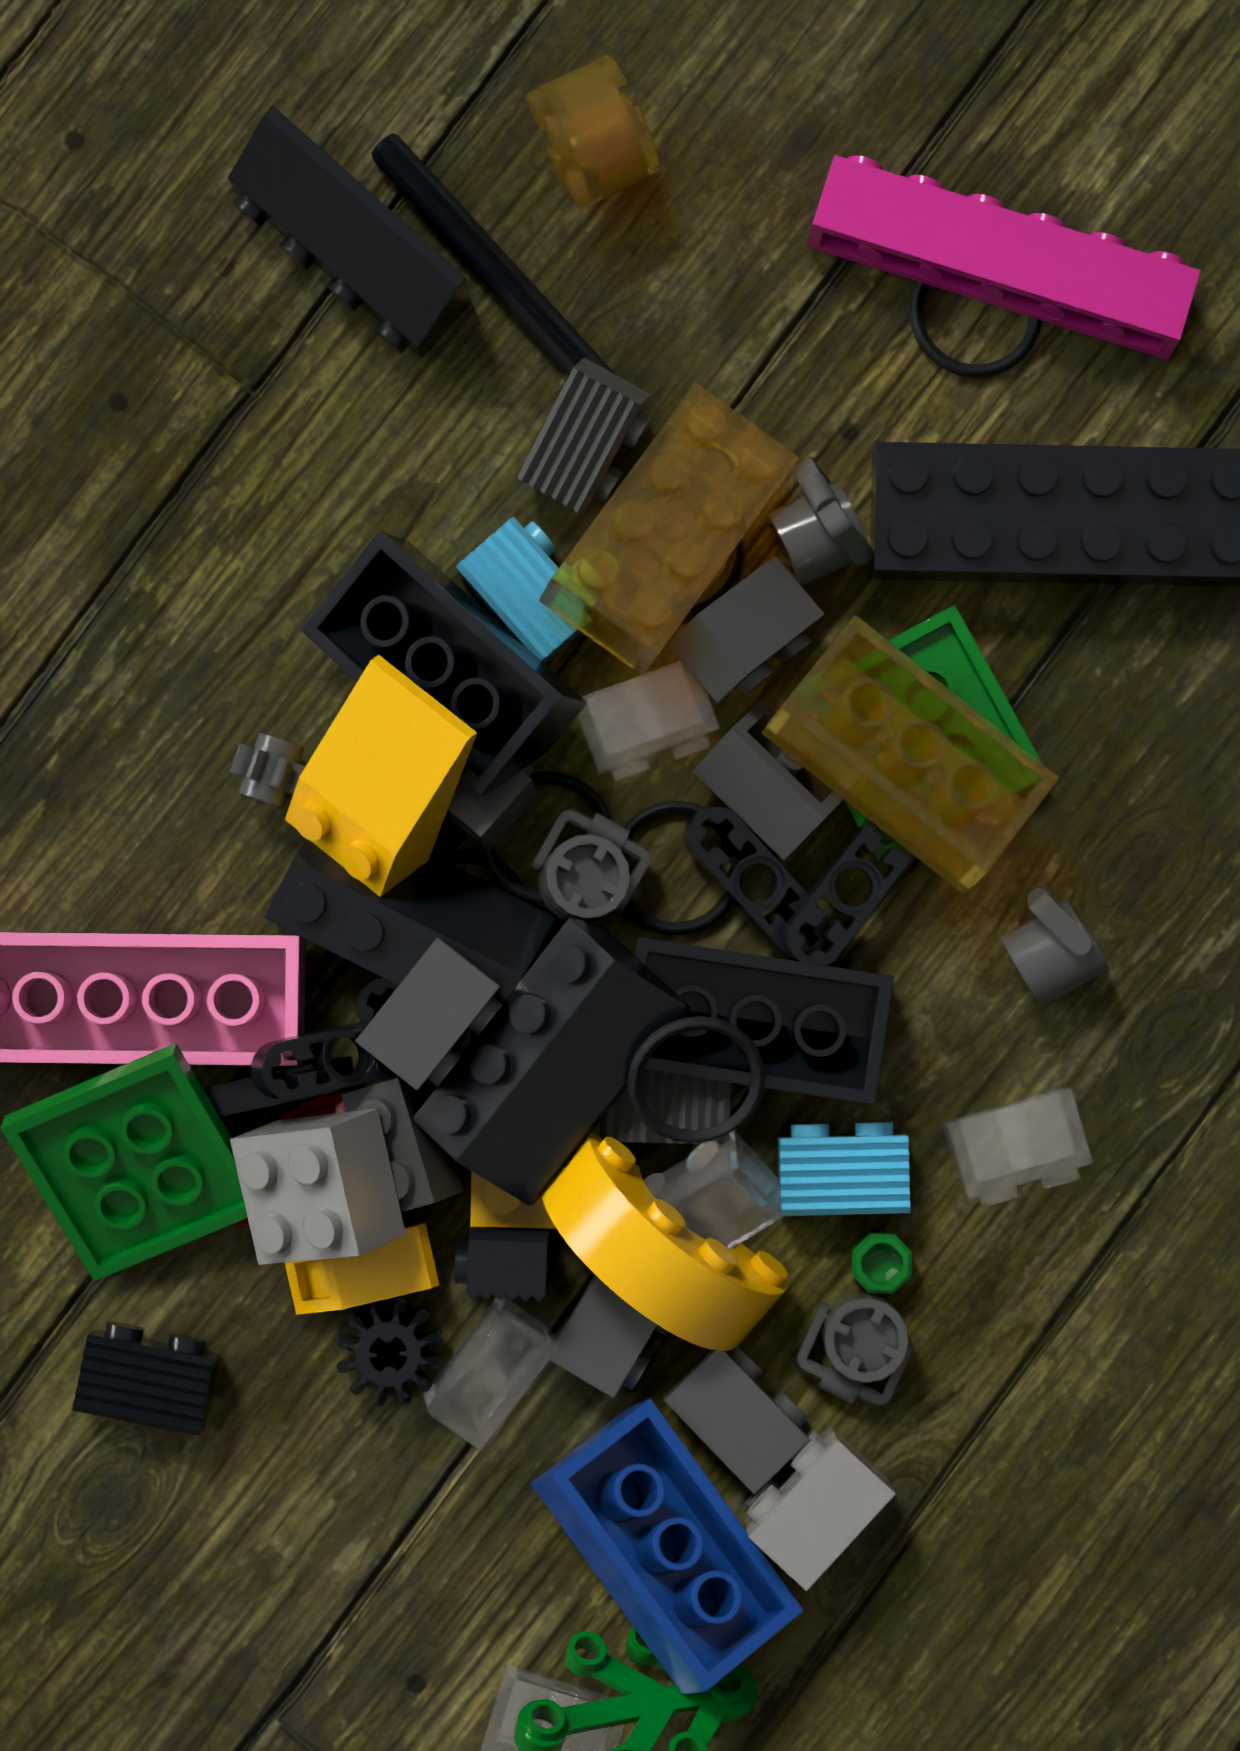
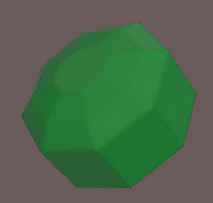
M868 1232L851 1248L850 1273L868 1293L894 1294L911 1278L912 1252L894 1233Z

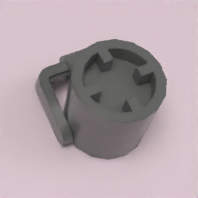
M810 456L791 469L805 495L766 514V520L778 550L791 575L802 588L853 563L859 566L864 565L874 556V552L866 539L862 526L846 494L836 481L832 482Z
M570 807L560 811L530 867L538 872L540 870L538 876L540 896L552 913L566 921L569 918L592 922L611 911L619 916L622 914L649 865L650 855L647 848L628 838L630 830L596 812L592 818ZM567 821L585 830L584 835L575 836L565 841L550 853ZM622 851L638 859L631 874H629V864Z
M1046 885L1032 887L1028 892L1027 903L1029 909L1036 917L1005 934L1001 939L1029 989L1042 1008H1045L1110 970V967L1092 937L1090 929L1083 922L1068 898L1062 901Z
M859 1291L847 1293L834 1301L831 1306L823 1301L819 1303L795 1355L794 1362L797 1370L819 1381L818 1388L851 1404L857 1399L870 1406L881 1407L891 1399L914 1345L909 1343L907 1327L893 1304L879 1294ZM820 1328L823 1347L833 1366L827 1364L825 1367L807 1358ZM887 1377L880 1393L862 1385L863 1382L879 1381Z

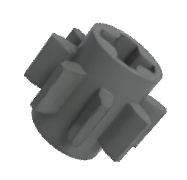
M259 733L254 748L239 743L229 771L234 775L243 777L238 793L283 809L288 794H294L299 776L306 767L299 764L304 748L263 733Z

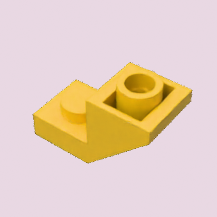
M426 1223L404 1225L406 1235L360 1256L286 1262L285 1268L296 1315L343 1310L439 1286Z

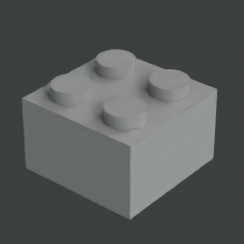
M378 1108L277 1120L230 1139L258 1265L360 1256L406 1235Z
M831 1425L821 1435L814 1429L809 1431L807 1435L810 1441L790 1459L792 1467L778 1482L771 1478L755 1494L752 1493L744 1504L749 1509L746 1513L747 1516L744 1518L748 1538L805 1591L818 1580L896 1494L887 1477Z

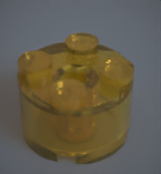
M609 54L539 85L536 90L525 94L528 107L540 130L546 128L553 144L545 148L554 173L560 183L566 181L578 208L587 204L592 205L660 172L656 167L660 165L658 153L638 102L632 104L624 90L618 92L617 89L627 85L628 82L615 60Z

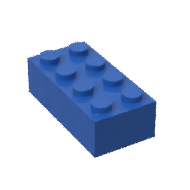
M651 1399L625 1409L530 1483L682 1694L706 1692L804 1611L758 1546L748 1538L745 1528Z

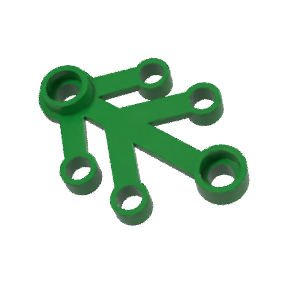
M632 1626L625 1643L628 1657L639 1665L648 1666L654 1664L665 1671L652 1651L637 1642L636 1639L641 1638V1636ZM583 1631L575 1634L569 1642L565 1654L566 1666L575 1675L581 1677L591 1676L620 1692L623 1696L562 1708L556 1702L548 1699L532 1701L521 1709L516 1721L513 1737L520 1751H561L567 1735L637 1722L625 1744L618 1745L611 1751H652L673 1714L698 1710L688 1731L675 1735L667 1751H678L681 1749L708 1751V1745L720 1724L734 1722L743 1718L751 1711L757 1697V1685L752 1674L739 1664L706 1692L682 1694L676 1685L665 1687L607 1655V1647L604 1640L593 1632ZM576 1650H589L596 1658L591 1660L583 1659L576 1653ZM717 1684L727 1685L734 1692H725ZM534 1719L545 1720L551 1723L553 1727L542 1728L534 1722Z

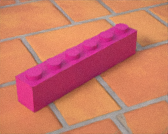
M834 155L806 245L822 252L914 281L923 282L927 285L1025 316L1038 318L1044 322L1165 360L1169 359L1180 341L1201 271L1186 266V262L1175 254L1163 251H1155L1148 254L1126 247L1125 242L1114 235L1103 232H1093L1089 235L1066 228L1065 224L1054 216L1043 213H1032L1027 216L1005 209L1002 202L988 195L971 194L967 197L945 190L940 182L927 176L910 175L907 178L885 171L878 162L863 156H850L846 159Z

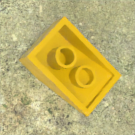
M377 655L370 660L299 776L285 820L297 829L304 838L313 842L345 868L352 877L361 881L381 897L429 860L477 732L384 658Z

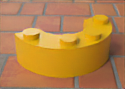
M591 1132L541 1195L546 1211L558 1232L575 1254L605 1285L655 1324L677 1337L703 1348L716 1351L735 1349L788 1289L790 1279L787 1278L788 1273L776 1258L765 1251L760 1250L755 1254L742 1243H739L734 1249H728L714 1238L708 1237L705 1240L685 1226L684 1218L674 1207L653 1196L643 1181L640 1168L635 1164L636 1159L630 1150L612 1137H605L603 1140Z

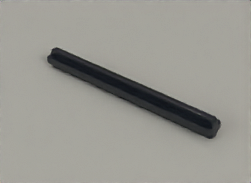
M392 133L375 146L371 154L373 161L568 375H570L573 367L584 357L615 374L397 134Z

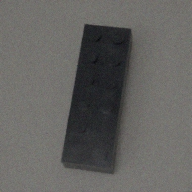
M877 442L872 452L870 546L874 556L870 560V579L1240 587V449Z

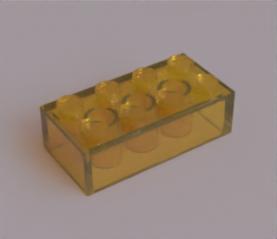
M695 382L553 575L538 601L643 676L799 460V457Z
M856 615L850 620L761 732L963 895L989 871L1059 779L1056 774Z

